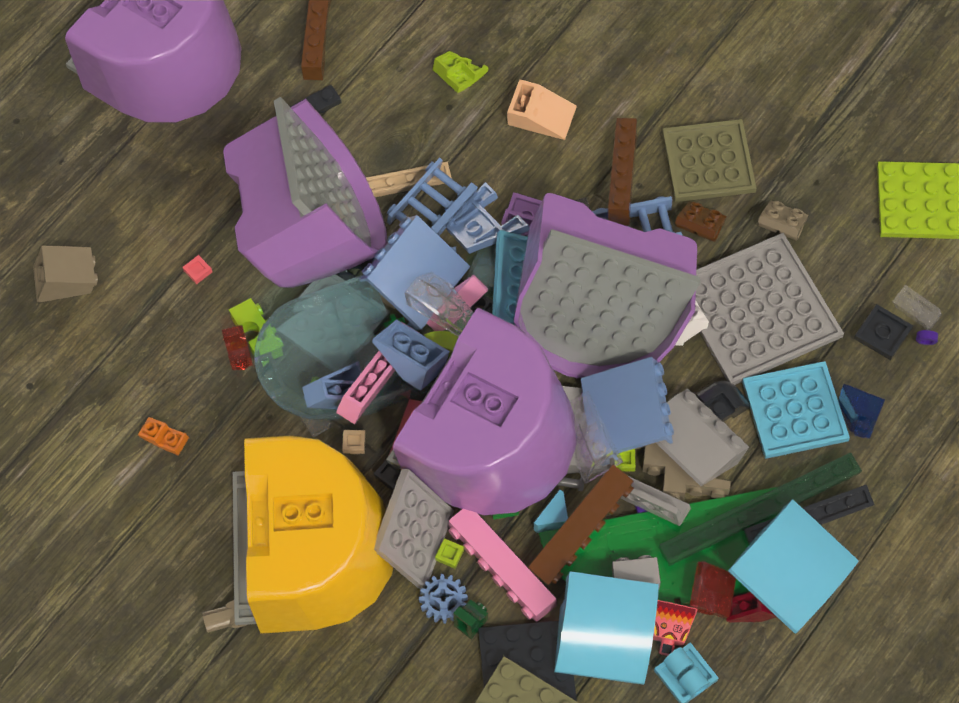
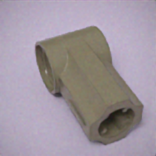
M234 600L228 602L225 607L203 613L207 632L226 627L239 628L246 626L235 625Z

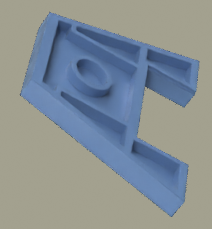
M486 182L446 226L448 232L469 254L496 244L497 233L500 230L518 235L529 231L528 224L519 215L501 226L484 209L485 206L498 198L496 192Z

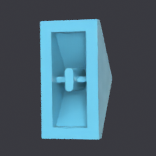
M558 491L534 522L535 532L540 533L560 529L567 521L568 516L563 491Z

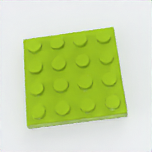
M878 162L880 237L959 239L958 163Z

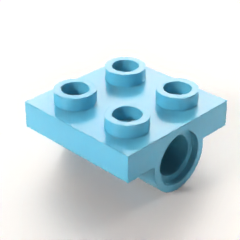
M691 642L683 648L680 647L674 650L664 659V662L654 668L655 673L679 703H688L719 679Z

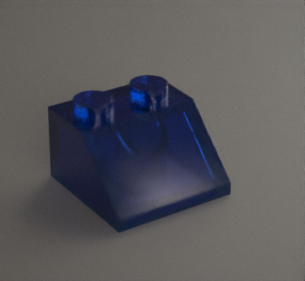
M844 384L838 399L844 421L849 431L854 432L856 436L870 439L885 399Z

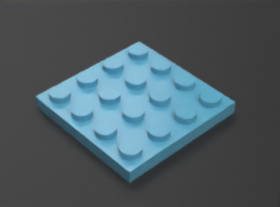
M825 361L743 378L742 384L747 400L750 403L751 414L765 459L849 441L850 437Z

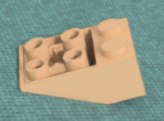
M519 80L507 112L508 125L565 140L577 106L539 84Z

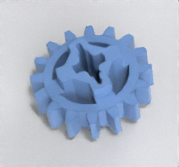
M441 574L439 580L433 576L432 583L425 582L427 589L420 590L421 595H423L419 597V602L423 604L421 610L427 611V618L433 615L434 622L436 623L439 618L442 619L444 624H446L447 618L454 622L453 613L459 606H465L466 603L463 601L468 600L467 594H464L466 588L465 586L460 587L461 582L459 579L453 582L452 575L445 579L444 575ZM441 596H446V601L442 602Z

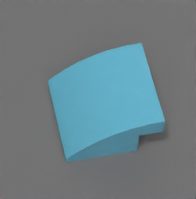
M792 499L783 507L774 520L759 532L728 571L796 634L834 593L859 561Z
M570 571L566 578L565 599L560 607L554 672L644 685L654 635L659 584Z

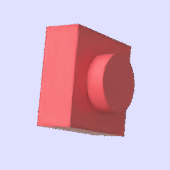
M199 255L183 266L184 272L196 284L212 273L211 267Z

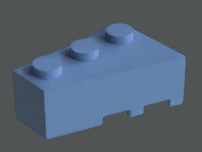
M359 361L303 386L307 408L338 409L343 396L362 373Z

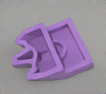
M513 192L509 207L505 211L501 224L503 225L519 215L530 228L542 201ZM529 231L520 235L528 237Z

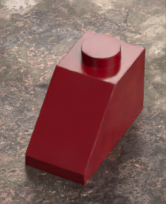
M751 592L725 600L726 621L729 623L763 622L777 617Z

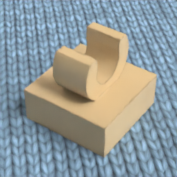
M365 430L343 431V453L365 454Z

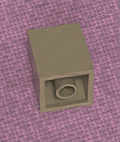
M41 246L33 265L37 302L68 298L92 292L93 287L97 285L98 277L97 273H94L95 256L92 255L91 247Z

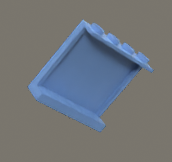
M416 215L406 217L399 224L401 228L397 233L394 232L387 239L388 244L375 254L374 257L376 259L372 264H368L363 269V275L359 280L361 282L367 281L410 321L407 324L414 330H420L470 266Z
M653 357L581 378L592 458L599 463L609 462L608 456L666 440L669 444L673 443L672 435H674V429L669 422L668 416L671 414L665 398L667 388L662 380L664 369L662 364L658 363Z

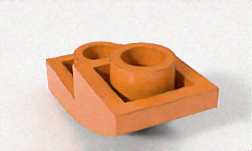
M148 417L138 434L144 440L176 455L180 454L189 439L186 433L169 428L166 423Z

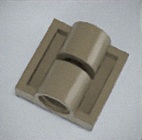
M770 200L760 215L758 226L775 233L779 230L780 234L784 233L786 237L798 241L809 215L800 209L789 208L782 202Z

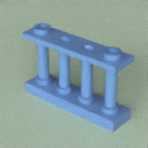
M439 158L435 163L432 161L425 170L426 173L397 205L393 204L387 212V223L390 225L396 218L400 222L407 216L402 211L410 204L432 221L433 226L431 229L440 236L446 229L447 224L477 192L478 187L472 182L467 188L459 185L440 170L443 160ZM433 176H436L454 190L458 198L455 201H449L427 183ZM423 190L445 207L444 210L446 212L442 216H437L414 197Z
M671 196L657 197L654 200L631 204L630 218L639 216L643 232L651 231L647 214L659 212L663 229L675 233L672 230L667 212L671 210ZM599 208L592 211L597 217L608 220V208Z

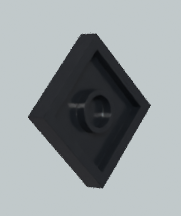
M876 304L854 339L891 360L912 330L913 325Z

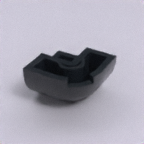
M716 380L694 392L696 397L706 407L710 408L722 422L731 417L734 419L750 408L749 401L738 387L730 381Z

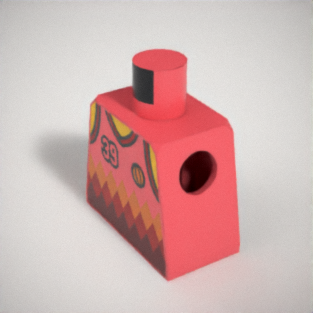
M660 600L657 601L653 640L661 642L659 654L668 656L673 652L674 645H684L697 613L696 608Z

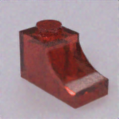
M243 325L222 330L232 370H244L248 366H252L253 363Z

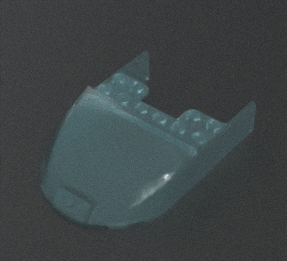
M362 275L291 300L275 310L266 323L263 324L255 346L256 373L267 395L287 412L302 418L319 421L345 419L336 413L337 409L307 408L302 387L358 361L363 372L379 351L372 342L375 336L370 325L382 321L385 318L386 309L379 292L367 281L361 282L359 280ZM395 370L361 416L379 412L383 408L428 392L436 378L422 390H419L404 381Z

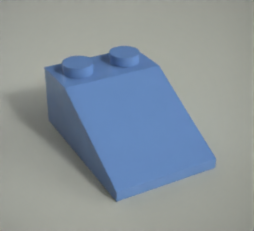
M398 320L374 337L372 341L400 377L419 390H422L439 375L446 364L450 352Z

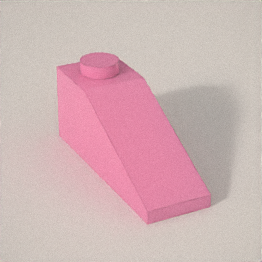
M472 275L452 289L428 320L427 324L434 331H444L488 291V288L475 275Z

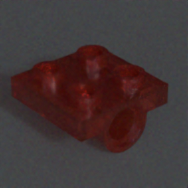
M704 561L698 562L690 606L696 608L697 612L701 614L729 618L736 578L729 571Z

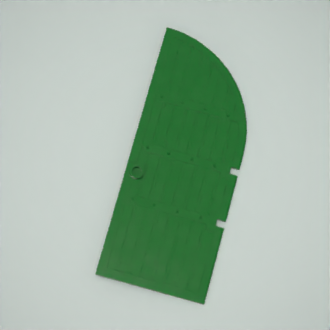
M778 487L691 503V509L680 526L650 512L604 520L606 523L597 533L594 530L589 536L592 540L583 550L580 547L575 553L577 559L570 567L565 565L561 570L563 573L561 578L566 582L570 571L613 578L612 562H616L619 558L635 560L640 556L649 555L651 558L657 557L660 575L658 600L674 603V599H680L681 605H688L724 598V590L730 589L731 596L750 593L728 570L749 546L743 530L775 518L783 509ZM559 529L539 533L543 548Z

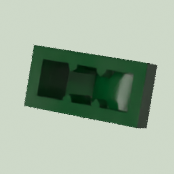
M472 600L463 607L459 606L453 613L454 627L471 640L477 634L479 628H482L488 620L487 608L480 602L475 603Z

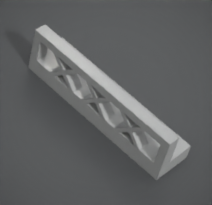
M631 478L634 481L631 485L634 489L627 498L622 496L621 499L678 526L682 524L691 509L690 504Z

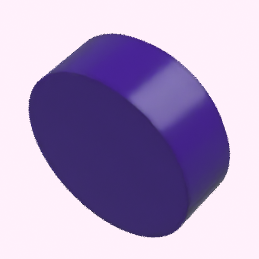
M930 330L918 331L916 341L923 345H934L938 342V333Z

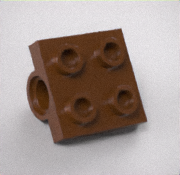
M689 201L677 216L675 223L677 224L676 227L693 234L698 232V236L715 242L727 216L722 215L717 210L707 209L700 203Z

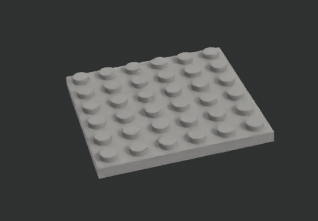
M784 233L696 270V276L700 277V284L696 289V302L709 321L708 328L701 330L700 334L726 380L734 385L742 382L743 378L756 376L838 340L844 335Z

